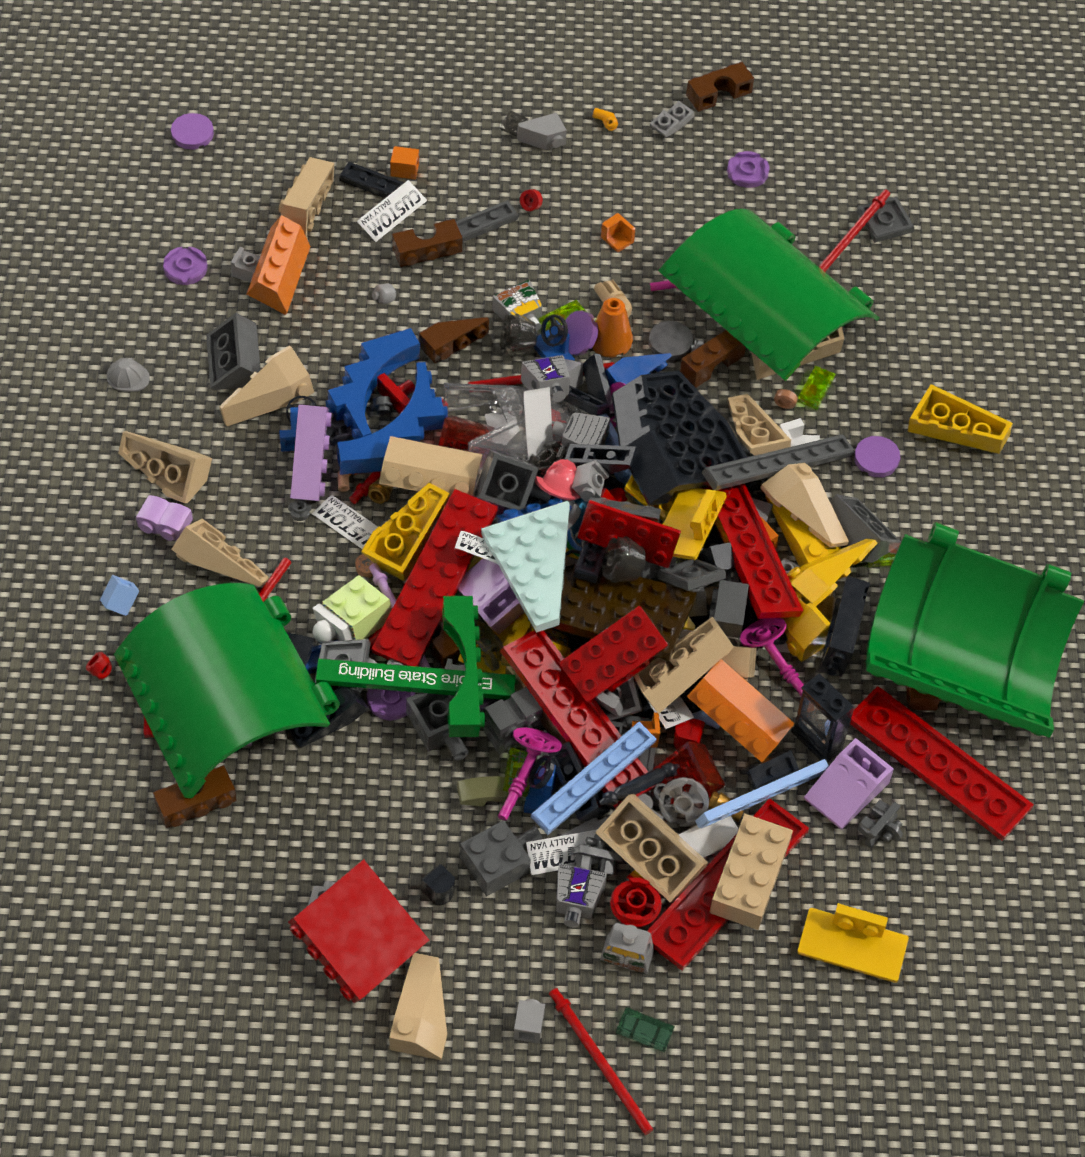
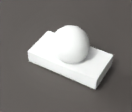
M317 604L313 607L317 623L313 626V637L316 641L320 643L330 642L334 638L339 641L354 640L350 626L322 604Z

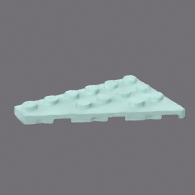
M568 501L481 528L482 537L536 633L558 626L560 622L570 512Z

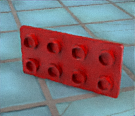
M589 500L577 537L590 543L669 568L681 531Z
M638 606L560 661V665L585 701L590 702L607 689L609 692L614 691L651 665L649 659L665 649L668 644L642 607Z

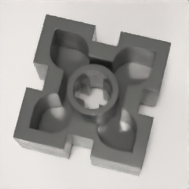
M527 687L511 694L509 699L505 701L501 699L485 707V719L487 721L485 722L484 733L498 754L505 751L510 752L519 745V742L513 737L515 729L533 728L542 730L541 719L543 717V709Z

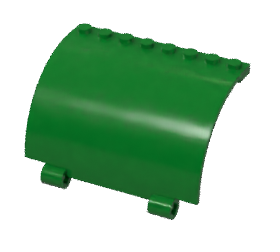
M748 209L731 210L713 218L695 231L678 247L658 271L784 381H787L801 365L800 362L820 342L840 327L864 317H870L878 321L879 317L870 310L873 300L857 286L848 292L792 244L796 236L784 225L776 222L769 226L753 211Z
M937 522L933 524L930 530L928 542L904 534L888 572L874 615L867 648L866 671L875 677L890 679L897 685H906L914 688L922 694H931L944 702L961 705L968 711H977L990 719H999L1007 722L1012 727H1021L1029 730L1034 735H1043L1050 738L1054 731L1053 718L1050 717L1051 700L1058 667L1072 627L1084 604V600L1063 593L1070 582L1071 572L1051 564H1046L1040 575L956 544L959 531Z
M224 583L211 585L174 598L144 618L129 633L114 653L185 798H193L206 782L204 778L219 763L240 748L262 737L286 729L305 726L328 727L330 722L326 715L334 713L340 706V702L328 682H320L315 685L286 633L284 626L291 621V614L280 596H272L263 602L255 586L252 584Z

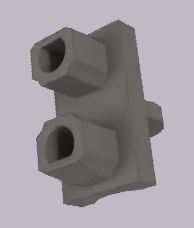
M881 800L875 804L871 814L877 817L879 821L876 823L866 816L860 822L857 829L867 837L866 845L872 848L883 833L885 835L882 839L885 842H889L890 839L894 841L901 839L903 836L900 830L902 823L899 820L893 823L898 816L896 812L900 809L901 805L894 802L890 806Z
M597 834L594 835V838L586 837L585 844L592 845V847L585 845L571 847L570 854L575 855V867L591 870L592 859L598 860L597 871L607 873V876L613 875L616 863L622 861V857L618 853L603 850V848L610 849L611 847Z

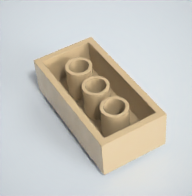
M744 814L712 899L711 914L759 930L793 830Z

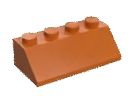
M282 215L272 225L247 291V295L284 315L288 312L311 247L301 225Z
M722 659L707 672L687 695L692 702L761 762L766 759L795 724Z

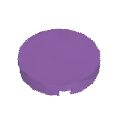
M189 113L176 118L172 123L171 135L179 147L195 150L199 149V146H206L211 142L214 128L212 122L206 116Z
M744 151L735 154V157L729 159L727 174L729 179L736 185L753 188L762 185L768 179L770 167L768 161L765 158H761L760 154Z
M178 247L171 250L165 256L163 268L165 276L170 281L180 285H189L200 281L206 275L208 265L206 256L201 250L194 247H188V249Z
M582 310L575 311L565 320L568 325V334L570 335L569 353L572 355L580 356L586 354V351L591 349L596 342L598 325L593 319L594 316Z
M882 436L864 438L858 443L854 453L858 469L862 472L864 470L872 477L891 475L898 467L901 459L897 445L890 439Z
M368 688V707L374 715L381 719L398 720L407 716L406 698L415 695V692Z

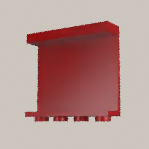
M364 859L299 914L288 921L291 925L290 931L297 939L304 941L308 946L306 950L314 960L318 959L322 963L326 976L332 981L335 979L341 987L339 990L343 997L348 1001L352 1000L353 1003L365 997L429 941L428 937Z

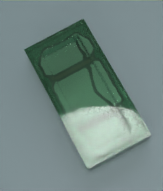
M626 1007L617 1026L616 1033L665 1052L675 1026Z

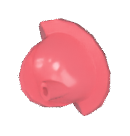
M560 459L554 462L548 468L544 478L535 477L534 482L549 495L564 500H577L581 498L572 488L577 468L568 459Z

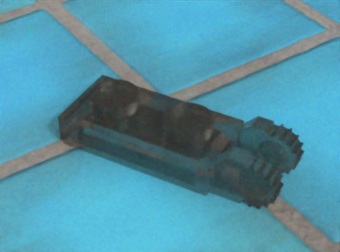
M478 613V620H474V625L479 626V641H476V647H480L481 657H484L485 664L489 669L496 671L500 668L499 661L502 660V653L500 651L504 647L503 642Z

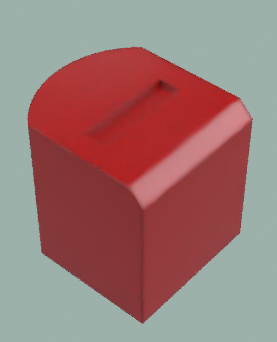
M692 718L677 724L673 739L675 749L697 755L705 722Z

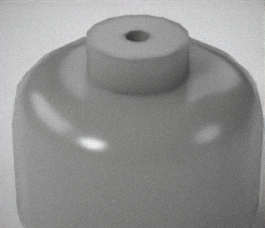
M389 283L378 284L374 288L372 297L373 300H378L380 304H387L395 300L396 291Z

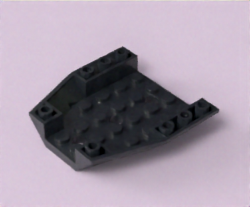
M680 371L640 375L612 394L619 446H634L637 448L632 467L629 470L648 506L668 503L675 491L709 487L710 484L702 474L703 470L707 467L704 464L714 466L750 457L745 446L740 442L737 432L729 422L700 394ZM760 479L745 483L748 491L761 490L760 487L764 481Z

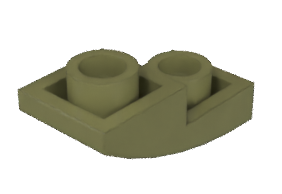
M489 776L458 781L456 785L460 804L483 807L487 801L505 803L509 795V777Z

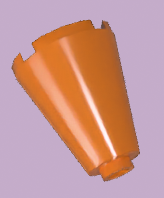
M609 298L604 301L595 319L598 325V336L593 350L603 357L614 358L618 354L623 353L624 355L632 347L633 334L624 302L618 298Z

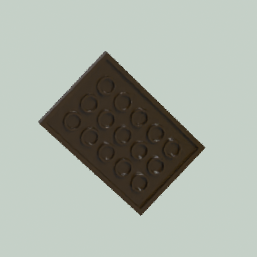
M565 556L560 622L558 626L552 628L593 639L636 607L641 606L668 644L665 649L654 657L669 661L696 601L697 592L687 591L679 587L603 566L601 567L597 583H591L573 577L578 559Z

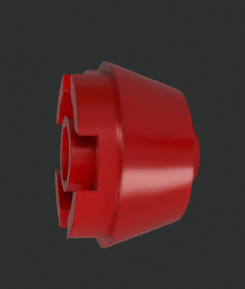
M629 878L628 881L621 883L614 889L610 898L611 910L619 922L624 925H634L637 929L653 922L661 911L662 903L658 891L648 880L643 878Z

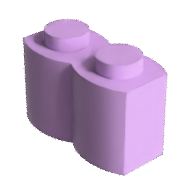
M151 495L147 497L136 516L138 527L143 532L160 534L169 541H177L184 528L190 525L193 520L191 509Z

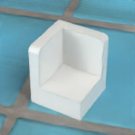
M801 418L780 424L779 427L791 439V447L806 443L802 436L804 423Z

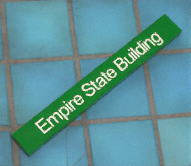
M318 658L316 684L328 682L333 686L455 696L463 683L465 671ZM482 672V684H478V690H483V698L507 700L515 690V675Z

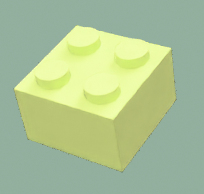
M360 575L322 602L324 607L350 626L354 640L367 639L383 627L392 610L390 599Z

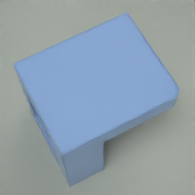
M112 575L100 601L106 609L126 616L139 590L134 583Z

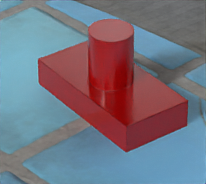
M385 373L377 377V391L382 396L390 397L393 408L401 414L410 402L407 396L415 391V385L411 380H407L397 386Z

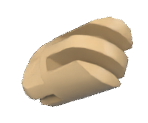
M614 280L600 282L594 286L595 292L603 303L609 298L622 300L625 304L628 318L630 317L632 305Z

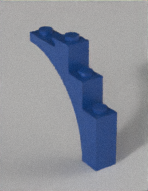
M409 328L361 343L360 362L345 366V376L342 377L343 386L328 390V400L325 402L326 407L329 409L328 412L333 413L336 421L343 419L347 427L350 426L353 439L372 434L367 424L365 411L367 403L377 387V377L383 373L388 376L399 367L420 359V343L412 329Z
M426 362L416 363L415 391L406 408L395 420L373 434L350 441L338 442L337 460L340 475L382 471L390 436L420 442V440H424L425 430L443 429L444 420L448 419L447 406H443L442 398L435 397V390L430 389L432 374L431 371H427Z

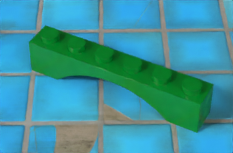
M443 596V630L459 648L465 668L463 683L455 697L449 702V737H479L480 727L485 726L484 712H480L479 705H483V690H478V684H482V669H477V662L481 661L480 647H476V641H479V626L474 625V620H478V605H473V596Z

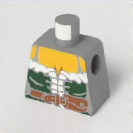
M530 280L493 295L492 310L511 329L518 331L527 327L531 333H535L541 328L539 321L542 319V304Z
M615 923L607 935L600 961L647 974L654 953L651 933L637 929L634 925Z

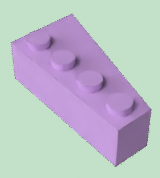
M298 406L290 497L292 499L320 501V496L324 497L325 483L321 481L322 473L327 472V459H324V450L329 449L330 436H326L327 426H331L332 413L328 412L329 409L327 407Z

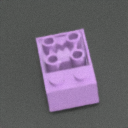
M482 558L465 574L458 588L464 596H473V605H478V613L498 635L524 613L521 604L498 564Z
M855 738L839 753L804 796V799L842 830L889 784L894 769Z

